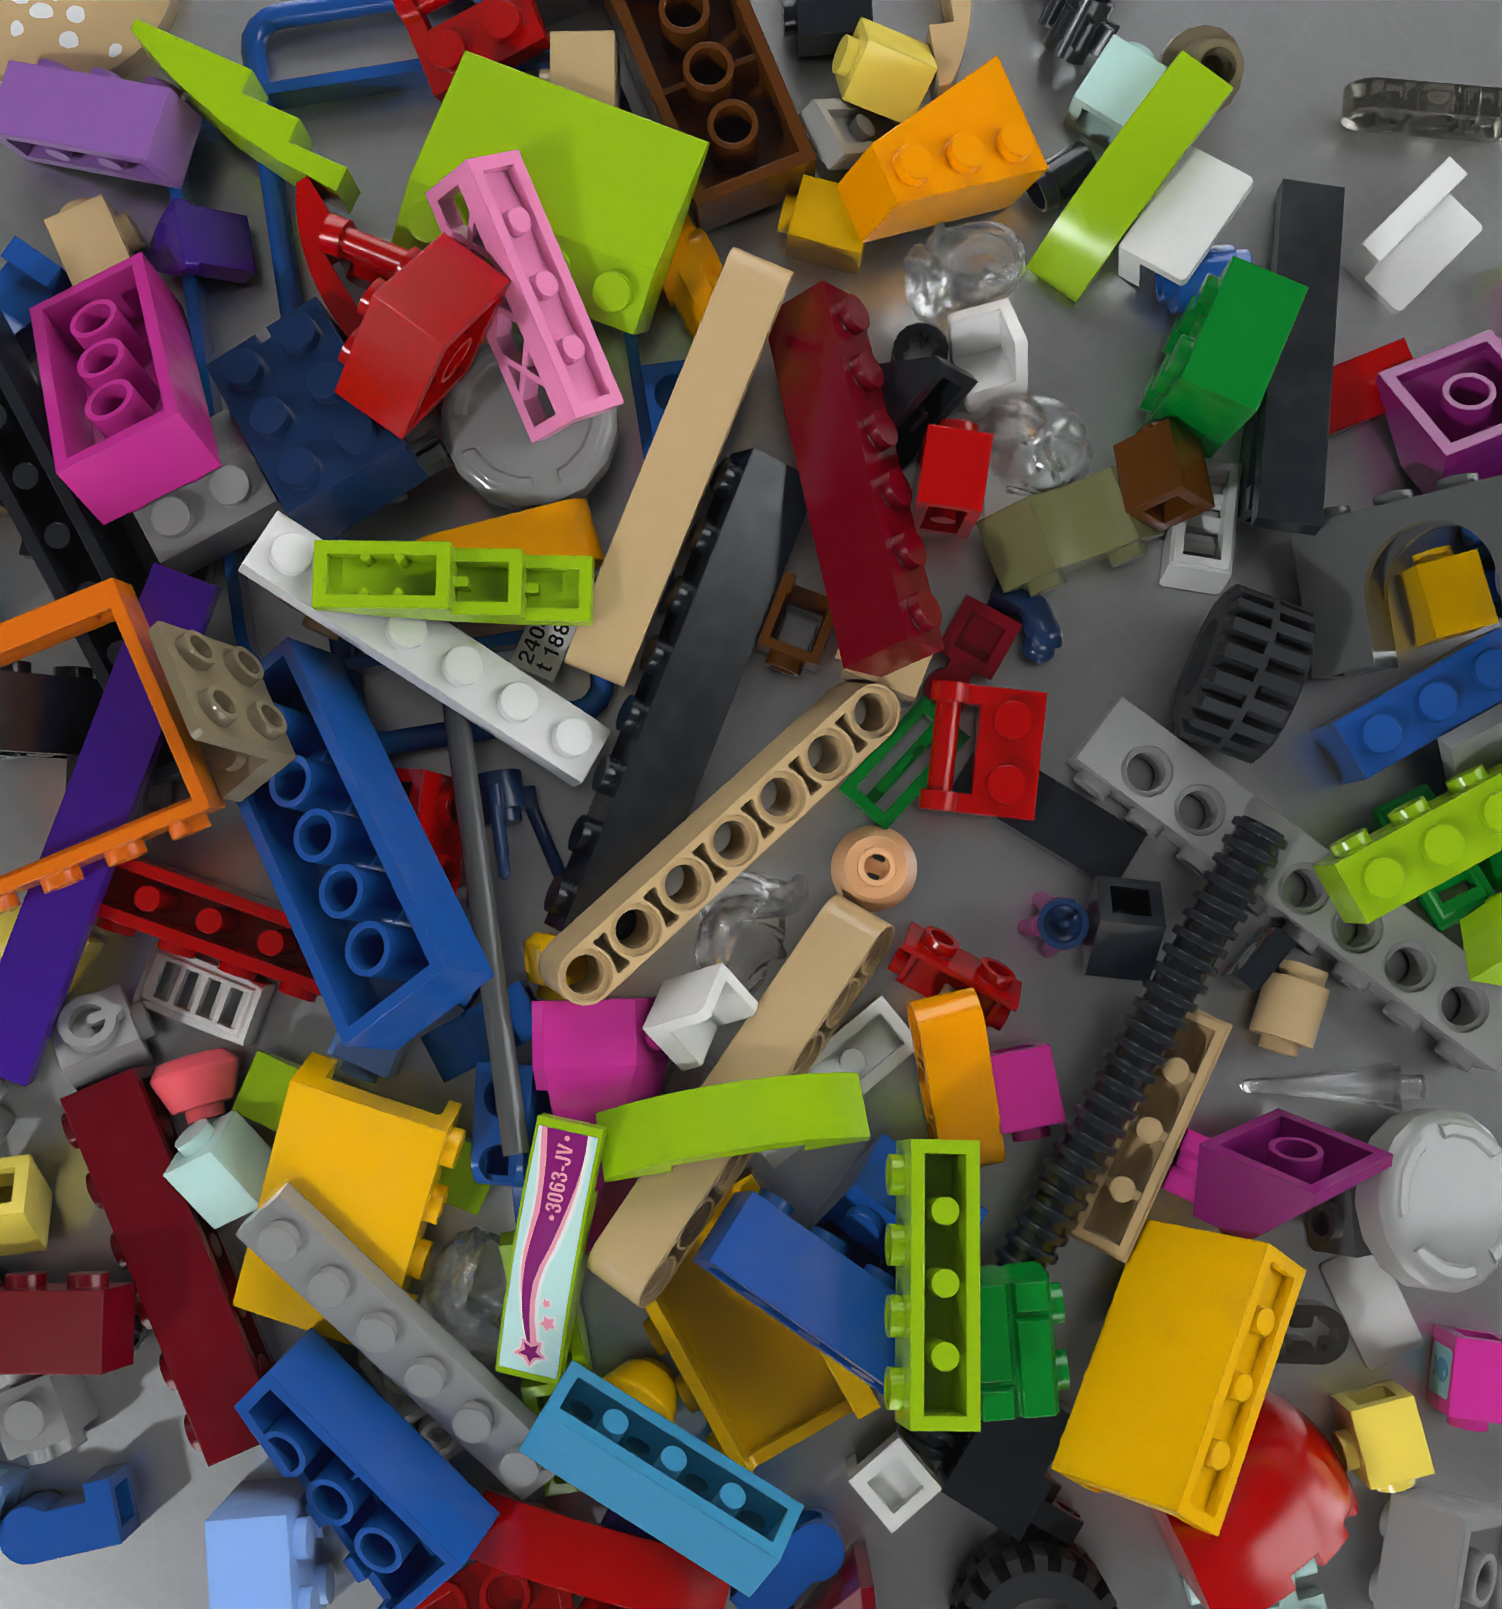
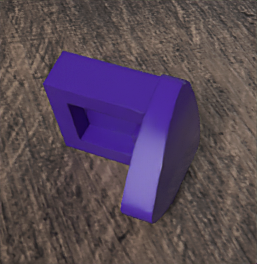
M175 197L172 199L155 228L147 253V259L156 271L175 276L186 277L196 275L245 284L256 274L248 217L246 215L192 205L185 199Z

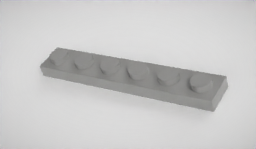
M289 1182L244 1221L235 1235L520 1500L526 1499L555 1476L554 1473L518 1451L538 1416Z

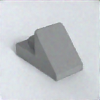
M842 98L813 99L798 114L817 158L816 171L821 179L836 183L840 182L873 142L900 124L897 121L846 102Z

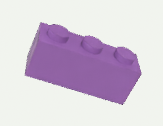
M39 59L37 65L9 60L0 86V142L23 159L178 189L182 188L203 118L181 98V90L165 80L148 76L144 78L143 83L130 81L109 70L96 67L91 68L90 74L77 72L49 59Z

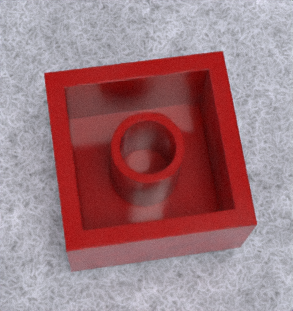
M445 232L439 235L424 250L414 246L403 257L390 280L386 282L381 277L377 278L362 296L357 307V313L363 316L360 327L349 336L339 353L338 361L345 366L334 392L394 435L403 439L469 371L511 280Z

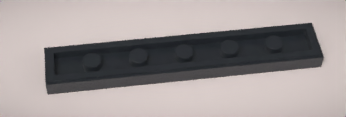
M1283 179L1277 190L1271 271L1308 286L1309 289L1260 403L1251 527L1316 536L1323 527L1345 187Z

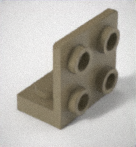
M157 621L148 629V634L188 732L193 739L199 741L222 798L242 802L297 758L286 734V720L279 709L273 704L263 681V667L253 653L242 646H233L203 636L195 630H186L162 621Z

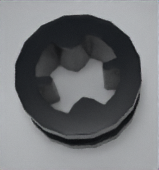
M915 323L906 326L898 333L891 352V362L905 360L909 354L910 343L918 341L920 342V349H923L926 343L934 350L931 356H939L947 361L949 345L946 336L939 328L929 323Z

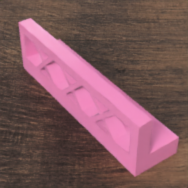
M519 150L466 159L426 192L425 195L442 233L445 232L485 261L488 258L493 268L511 280L486 337L533 444L548 439L575 422L609 412L625 402ZM460 191L469 209L468 226L464 225L453 199ZM512 321L518 324L524 338L523 353L517 350L512 338ZM539 384L545 388L555 411V415L549 419L546 418L538 399Z

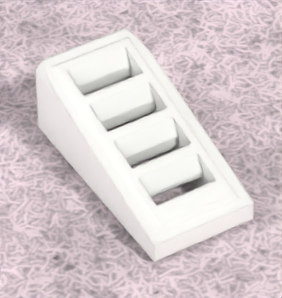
M1205 457L1210 484L1223 487L1222 494L1212 493L1215 507L1209 510L1219 512V516L1213 517L1199 514L1166 529L1159 584L1164 587L1215 595L1222 592L1232 575L1242 463ZM1185 533L1215 537V541L1213 543L1185 538Z
M158 941L154 942L132 1002L135 1003L143 1000L148 1009L241 1046L254 1044L276 984L258 977L255 978V981L230 975L217 969L219 964L217 962L197 955L195 959L181 957L157 948ZM169 961L178 966L165 998L155 994L165 964ZM191 970L198 973L199 977L187 1006L179 1003V999ZM213 979L221 982L209 1014L201 1011ZM236 988L243 991V995L234 1019L231 1022L223 1019L233 990Z

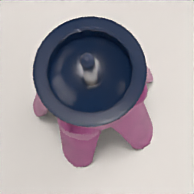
M1037 892L1032 896V901L1039 908V914L1021 920L1017 926V930L1023 936L1042 938L1044 944L1040 954L1045 958L1055 956L1060 950L1066 951L1079 945L1088 933L1089 919L1085 909L1074 898L1052 897L1047 893Z

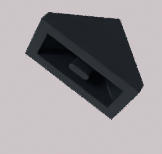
M939 356L879 363L884 376V383L881 389L887 414L893 420L898 433V442L895 447L901 471L919 451L928 424L940 425V421L947 419L978 383L971 373Z

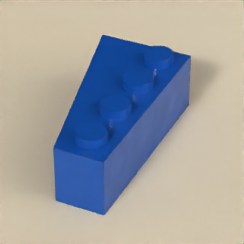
M312 1327L234 1406L283 1478L297 1477L306 1490L308 1502L304 1508L312 1516V1519L319 1528L328 1524L331 1525L350 1552L343 1560V1563L358 1583L368 1578L383 1599L378 1609H414L464 1566L500 1515L477 1489L444 1459Z

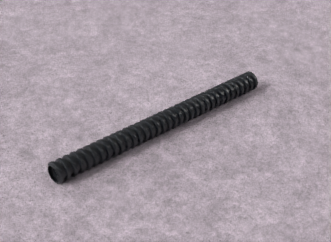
M1242 815V817L1234 816L1231 821L1236 827L1232 835L1224 834L1221 839L1226 845L1223 852H1214L1211 858L1216 863L1213 870H1204L1201 877L1206 882L1202 890L1194 888L1191 895L1196 900L1192 908L1184 906L1181 912L1186 916V919L1182 926L1179 924L1173 926L1171 931L1176 934V937L1172 944L1169 942L1163 944L1161 949L1166 952L1162 962L1155 960L1152 964V968L1156 970L1152 980L1149 978L1144 979L1142 986L1146 988L1142 997H1134L1132 1004L1136 1006L1133 1015H1124L1122 1022L1126 1024L1123 1033L1117 1031L1114 1033L1112 1039L1116 1042L1113 1051L1106 1049L1102 1055L1107 1062L1103 1069L1100 1067L1094 1069L1092 1075L1097 1079L1093 1086L1086 1085L1082 1092L1087 1097L1083 1104L1076 1103L1073 1107V1111L1077 1115L1075 1120L1065 1122L1063 1129L1067 1132L1065 1138H1057L1053 1144V1147L1057 1150L1055 1156H1047L1043 1162L1047 1168L1045 1174H1037L1033 1180L1037 1186L1035 1192L1029 1191L1023 1198L1028 1205L1025 1210L1018 1209L1014 1218L1018 1222L1015 1227H1007L1004 1232L1005 1238L1008 1240L1005 1245H997L994 1253L998 1259L996 1263L989 1262L987 1265L1003 1266L1009 1263L1035 1261L1041 1263L1048 1277L1050 1276L1046 1267L1048 1264L1055 1265L1059 1256L1055 1252L1058 1246L1065 1247L1069 1242V1238L1065 1234L1067 1229H1076L1079 1224V1220L1075 1217L1077 1211H1086L1089 1206L1088 1201L1085 1199L1087 1193H1096L1099 1187L1095 1181L1097 1175H1106L1109 1169L1105 1164L1107 1157H1116L1119 1151L1115 1146L1117 1139H1126L1129 1133L1124 1128L1127 1121H1136L1139 1114L1134 1109L1138 1102L1141 1104L1146 1103L1148 1095L1144 1090L1148 1084L1156 1085L1158 1077L1154 1075V1072L1158 1066L1166 1067L1168 1059L1164 1057L1167 1049L1175 1050L1178 1041L1174 1039L1175 1034L1178 1030L1185 1032L1188 1027V1023L1184 1021L1185 1016L1188 1012L1195 1014L1198 1009V1005L1193 1003L1198 994L1204 996L1207 993L1208 987L1203 985L1208 975L1213 978L1216 976L1218 969L1213 966L1218 957L1225 959L1228 955V951L1223 949L1228 939L1235 941L1238 937V933L1234 931L1238 921L1245 923L1248 919V915L1244 913L1247 904H1256L1258 897L1254 892L1257 886L1265 887L1269 881L1264 876L1267 868L1275 869L1279 863L1274 858L1277 850L1285 851L1289 845L1284 839L1285 836L1246 815ZM900 1424L897 1426L899 1434L915 1452L936 1461H946L952 1453L948 1444L956 1443L961 1437V1432L909 1431Z

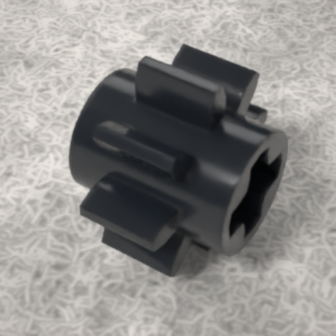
M1048 0L1037 21L1049 29L1043 45L1057 57L1075 65H1083L1089 53L1098 58L1113 34L1116 35L1120 28V25L1108 19L1115 7V3L1112 0Z

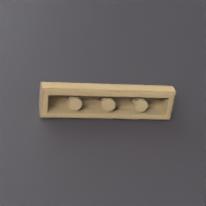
M1197 1009L1195 1014L1188 1012L1185 1016L1184 1021L1188 1023V1027L1185 1032L1178 1030L1175 1034L1174 1039L1178 1041V1045L1175 1050L1168 1048L1164 1054V1057L1168 1059L1166 1067H1157L1154 1075L1158 1077L1156 1085H1147L1144 1090L1148 1095L1146 1103H1137L1134 1109L1139 1114L1136 1121H1127L1124 1127L1129 1132L1126 1139H1117L1115 1146L1119 1151L1116 1157H1107L1105 1164L1109 1169L1106 1175H1097L1095 1181L1099 1187L1096 1193H1087L1085 1197L1089 1206L1086 1211H1077L1075 1217L1079 1220V1224L1076 1229L1068 1228L1066 1231V1235L1124 1263H1127L1233 1026Z

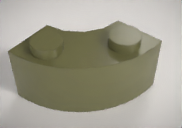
M1110 466L1066 486L1027 496L976 522L1003 593L1027 587L1031 597L1045 594L1067 583L1065 574L1109 558L1112 568L1134 561L1148 553L1145 546L1146 542L1166 534L1165 531L1159 533L1125 512L1117 466Z

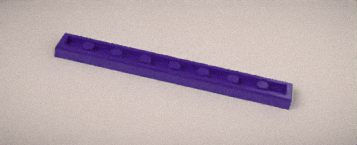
M153 562L139 603L149 627L157 621H162L186 630H195L204 636L222 588ZM124 640L40 859L133 821L145 792L165 735ZM105 858L81 867L85 879L47 894L44 893L41 884L27 890L0 961V1077L22 1086H27L34 1081L116 867H108Z

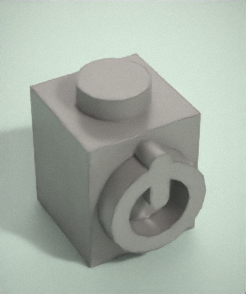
M119 983L93 994L77 996L67 1004L62 1005L50 1039L61 1071L77 1091L130 1068L154 1062L146 1039L156 1036L148 1010L143 1000L131 1004Z
M6 1375L9 1384L0 1389V1440L8 1461L27 1455L30 1465L46 1463L87 1442L88 1439L84 1427L96 1419L98 1414L84 1375Z

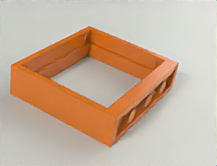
M113 577L0 623V668L116 621L191 797L1 875L0 914L20 906L21 902L17 894L41 884L44 893L47 894L85 879L81 867L105 858L108 867H113L148 853L144 841L169 831L172 840L175 841L212 826L207 815L226 807L199 742L193 739L188 732L148 634L150 627L131 584Z

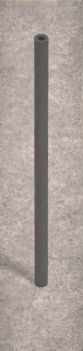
M447 621L458 628L457 622ZM442 703L472 929L495 974L494 977L480 987L502 1152L503 1157L529 1153L530 1148L471 721Z

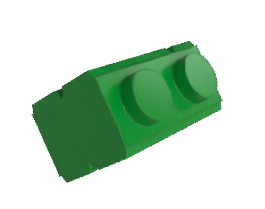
M1032 1261L1009 1263L1003 1266H980L981 1420L983 1422L1014 1420L1018 1416H1022L1025 1419L1056 1416L1060 1413L1058 1391L1070 1389V1373L1066 1351L1064 1348L1055 1349L1053 1324H1064L1065 1322L1062 1288L1059 1282L1050 1283V1278L1041 1263Z

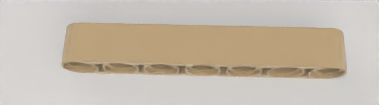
M734 246L730 250L595 581L593 627L577 626L566 654V664L622 687L626 686L790 285L793 271Z
M842 682L830 688L549 942L543 950L539 961L540 976L545 985L570 1002L582 1006L596 1004L606 998L893 733L900 719V703L895 693L887 686L878 683ZM863 697L867 713L861 725H858L855 720L854 710L858 700ZM818 738L822 745V755L816 766L812 767L808 759V751L814 739ZM773 780L777 790L776 799L771 807L765 810L761 802L762 790L767 782ZM727 822L730 827L731 837L726 848L717 853L713 842L715 831L721 824ZM680 865L684 873L682 887L677 893L668 896L665 891L666 877L673 868ZM634 910L636 914L634 931L627 938L618 940L615 929L618 919L625 912ZM586 955L588 969L585 976L579 982L568 985L565 976L567 966L574 958Z
M839 894L829 899L759 1000L755 1015L746 1019L701 1087L756 1078L807 1074L887 954L894 938L895 927ZM754 1153L671 1166L672 1172L639 1177L591 1249L587 1259L588 1271L638 1307L646 1308L652 1304L667 1286Z

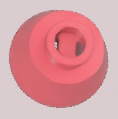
M225 1047L187 1055L157 1066L151 1077L150 1086L172 1116L185 1114L188 1125L203 1118L207 1120L227 1114L224 1102L236 1097L239 1058Z

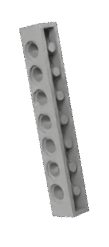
M1123 696L1107 707L1066 762L1068 766L1078 772L1073 780L1079 787L1100 801L1104 802L1110 796L1125 807L1129 812L1124 818L1130 825L1153 840H1156L1161 834L1180 849L1176 854V858L1200 876H1202L1204 870H1213L1216 863L1211 858L1214 852H1223L1226 845L1221 839L1224 834L1232 835L1236 827L1231 821L1235 815L1241 817L1246 815L1285 836L1284 839L1289 845L1285 851L1277 850L1274 858L1279 863L1275 869L1267 868L1264 876L1269 881L1265 887L1257 886L1254 894L1258 897L1255 905L1248 903L1245 910L1257 917H1260L1264 911L1283 925L1281 930L1295 941L1293 945L1296 949L1310 956L1316 950L1334 963L1335 966L1330 972L1341 983L1360 994H1364L1368 989L1387 1004L1382 1011L1392 1021L1412 1033H1416L1421 1028L1439 1042L1434 1048L1435 1052L1453 1066L1465 1072H1469L1472 1067L1494 1072L1499 1071L1502 1066V986L1469 980L1465 951L1404 905L1369 924H1358L1356 938L1348 945L1343 943L1336 931V923L1340 915L1312 867L1333 855V853ZM1133 757L1143 758L1153 767L1155 778L1148 791L1137 789L1128 779L1127 766ZM1186 795L1198 798L1205 808L1204 822L1197 830L1186 826L1179 815V805ZM1293 871L1300 874L1307 885V895L1304 901L1297 907L1287 900L1283 889L1285 879ZM1400 949L1408 957L1410 967L1406 978L1397 983L1390 975L1389 961L1393 953ZM1453 988L1460 997L1461 1008L1456 1018L1449 1022L1442 1012L1441 1003L1446 992Z

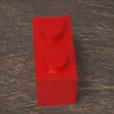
M943 419L940 421V425L928 424L917 455L912 486V502L910 503L916 531L968 538L983 511L994 438L993 433L980 432L978 424L963 419Z

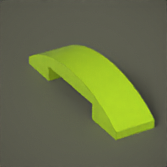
M1182 50L1108 146L1060 214L1026 268L1076 305L1110 259L1119 242L1191 144L1193 145L1234 87Z
M852 1072L795 1074L728 1082L660 1095L595 1114L597 1125L608 1127L602 1154L605 1182L672 1172L671 1166L799 1145H803L805 1151L868 1141L871 1138L859 1074Z

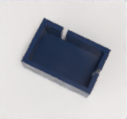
M316 296L267 326L266 328L271 337L266 341L261 342L256 335H253L205 365L286 514L293 521L322 540L334 538L429 478L406 437L400 439L334 392L345 366L338 361V356L348 338Z

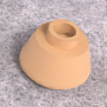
M879 825L863 826L848 833L836 846L831 859V877L839 895L870 912L884 911L901 903L912 890L917 876V861L911 845L895 830L890 828L885 830ZM880 855L885 859V861H878L874 859L873 856ZM867 873L877 875L878 880L871 879L867 876Z

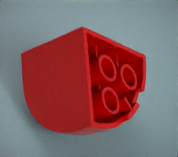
M1267 1390L1219 1536L1217 1537L1198 1530L1171 1514L1149 1508L1172 1561L1204 1609H1267L1296 1590L1291 1575L1307 1564L1313 1557L1317 1565L1325 1566L1340 1550L1349 1537L1344 1521L1346 1517L1358 1515V1499L1339 1456L1321 1430L1295 1405Z

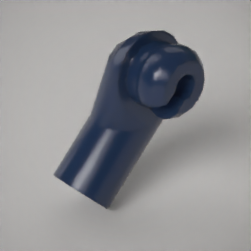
M997 578L986 605L1010 618L1018 620L1022 624L1023 631L1027 635L1023 641L1022 652L1028 659L1038 663L1049 662L1054 657L1055 649L1062 646L1064 631L1050 603L1041 595L1031 597L1029 591L1023 588L1003 593Z

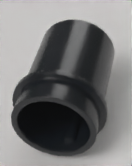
M1075 142L1045 160L1049 169L1026 192L1031 202L1041 212H1046L1051 208H1059L1064 200L1076 193L1096 165L1095 157L1083 142Z

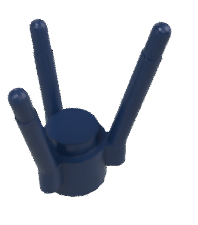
M498 769L479 773L478 778L486 828H492L499 878L507 880L511 876L506 826L521 823L523 821L521 811L524 810L553 878L557 875L563 876L565 867L540 811L536 786L523 785L520 769ZM467 894V896H466V906H467V908L470 910V908H469V901H468V894Z

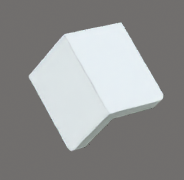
M1009 298L950 313L947 317L950 363L971 373L978 381L963 399L967 411L971 412L1029 396L1028 341Z
M721 962L664 980L642 1029L682 1071L702 1066L718 1026L753 1017L757 1010L758 1002Z
M898 1431L894 1432L864 1460H861L854 1453L845 1461L848 1482L891 1533L897 1530L942 1490L936 1468L927 1458L922 1461Z

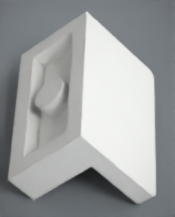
M1190 146L1120 243L1118 251V276L1140 287L1152 270L1178 285H1185L1251 191L1252 177Z
M1450 156L1342 265L1393 315L1399 314L1482 231V224L1449 194L1468 174Z

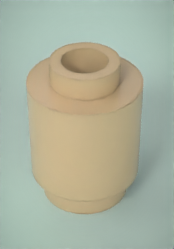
M1284 959L1262 985L1249 1027L1250 1031L1261 1035L1258 1043L1259 1047L1292 1058L1297 1057L1299 1047L1313 1050L1331 992L1325 988L1329 975L1327 972L1288 959Z

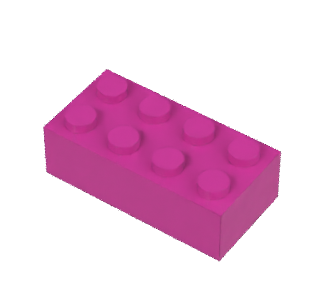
M142 251L29 308L56 474L103 525L127 513L136 512L145 507L149 502L185 484L194 483L203 478L207 473L222 466L183 306Z

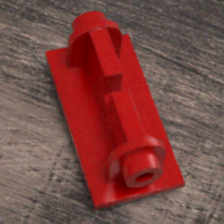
M912 921L908 927L902 948H897L887 967L888 970L897 974L895 981L925 997L939 995L945 983L956 988L954 991L972 987L980 1001L986 1029L991 1026L1000 1031L1007 1021L1011 1010L1016 1012L1019 1007L1022 982L1016 979L1015 974L1009 967L990 957H983L982 960L959 948V943L949 933L934 926L923 928Z

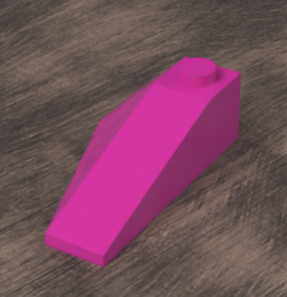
M607 996L598 1003L587 1006L574 1004L567 999L532 1001V1070L536 1090H548L553 1115L597 1124L596 1113L659 1095L669 1057L642 1029L657 996ZM602 1159L595 1190L599 1191L586 1252H589V1254L597 1239L635 1185L637 1179L636 1177L605 1182Z

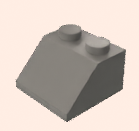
M229 408L210 417L222 466L207 473L200 480L185 484L149 502L142 509L133 512L160 564L187 575L202 569L259 538L277 510L288 517Z
M1423 1487L1391 1493V1498L1386 1502L1380 1516L1379 1528L1381 1535L1384 1537L1380 1564L1373 1571L1369 1583V1598L1373 1602L1372 1609H1502V1503Z

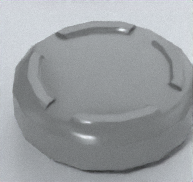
M512 334L517 350L523 353L524 338L522 334ZM490 344L479 349L471 368L463 379L445 396L441 408L443 443L464 482L489 503L516 512L587 496L609 471L620 439L618 407L609 412L575 422L548 439L532 444ZM539 384L538 399L546 418L549 419L555 415V411L545 388Z
M1417 1108L1391 1116L1370 1137L1368 1144L1392 1153V1166L1356 1185L1355 1207L1364 1242L1380 1268L1404 1286L1459 1293L1482 1284L1502 1262V1149L1493 1134L1466 1113L1442 1108Z

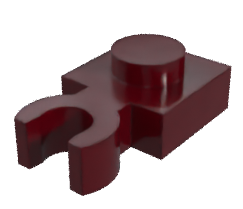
M965 593L942 634L945 649L940 651V653L950 659L945 667L938 668L928 675L923 685V694L930 698L932 680L957 681L971 684L970 680L975 672L992 680L1020 631L1022 624ZM961 705V712H963L968 705Z

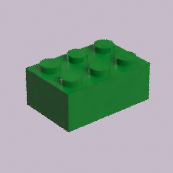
M1232 256L1218 277L1208 273L1197 295H1192L1182 316L1176 318L1166 338L1162 352L1167 355L1158 373H1153L1138 405V409L1147 412L1142 427L1149 423L1169 418L1202 441L1204 456L1212 458L1257 412L1309 287L1236 256Z

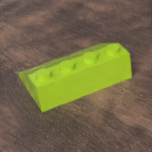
M465 50L409 177L391 242L407 249L416 246L420 250H424L442 234L425 193L466 159L518 149L589 318L632 335L647 332L652 322L710 142ZM460 191L453 199L464 225L468 226L469 209ZM486 258L485 262L492 266L491 261Z

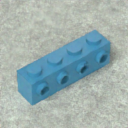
M574 1360L569 1364L518 1450L749 1598L780 1562L804 1507L802 1503Z

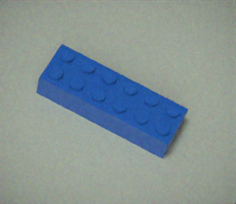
M287 637L259 662L263 667V681L273 704L279 709L286 720V734L297 758L242 802H236L343 1045L346 1047L398 1050L494 977L495 974L339 655Z

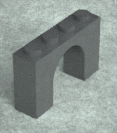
M1478 473L1458 474L1438 480V491L1414 496L1411 489L1390 491L1374 496L1372 498L1374 507L1351 512L1349 505L1324 508L1323 527L1316 536L1290 532L1301 606L1311 610L1315 618L1316 640L1311 661L1312 678L1341 679L1398 668L1388 601L1391 574L1403 552L1415 540L1433 530L1449 526H1462L1474 533L1485 544L1496 566L1502 601V475L1479 480Z

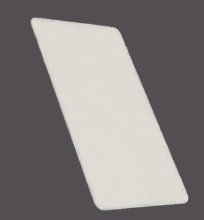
M1339 1255L1320 1265L1322 1275L1368 1370H1373L1424 1345V1339L1395 1278L1380 1268L1373 1255L1358 1258Z

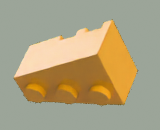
M996 55L873 142L836 187L861 243L1008 208L1049 167L1000 59Z

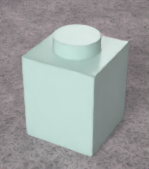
M1113 34L1074 94L1063 123L1107 149L1166 71L1167 66L1157 61L1154 53L1146 46L1138 42H1126Z
M236 1110L211 1122L203 1118L190 1125L176 1140L175 1147L178 1149V1152L163 1176L215 1230L257 1209L272 1149Z

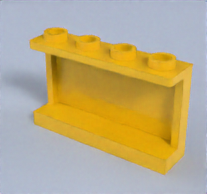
M311 1052L289 1082L257 1209L289 1182L417 1302L418 1295L410 1293L408 1290L412 1278L421 1280L431 1256L434 1241L425 1239L424 1235L428 1223L438 1224L449 1195L450 1186L441 1184L440 1180L444 1167L451 1169L455 1167L464 1144L467 1130L456 1127L463 1104L449 1100L441 1114H434L332 1080L337 1060ZM247 1246L232 1306L307 1331L312 1327L319 1335L354 1346Z
M751 1165L742 1171L667 1286L653 1303L645 1308L650 1317L643 1320V1326L656 1352L660 1356L669 1352L681 1375L674 1378V1382L687 1409L692 1414L701 1410L713 1431L706 1436L708 1445L754 1473V1469L758 1465L849 1413L854 1412L859 1420L880 1408L881 1405L875 1389L692 1261L733 1194L744 1191H755L758 1193L761 1188H764Z
M1146 1219L1125 1264L1113 1300L1107 1311L1102 1330L1088 1368L1084 1373L1080 1390L1066 1428L1061 1436L1051 1469L1088 1490L1096 1493L1106 1491L1163 1511L1198 1530L1218 1537L1306 1270L1267 1242Z

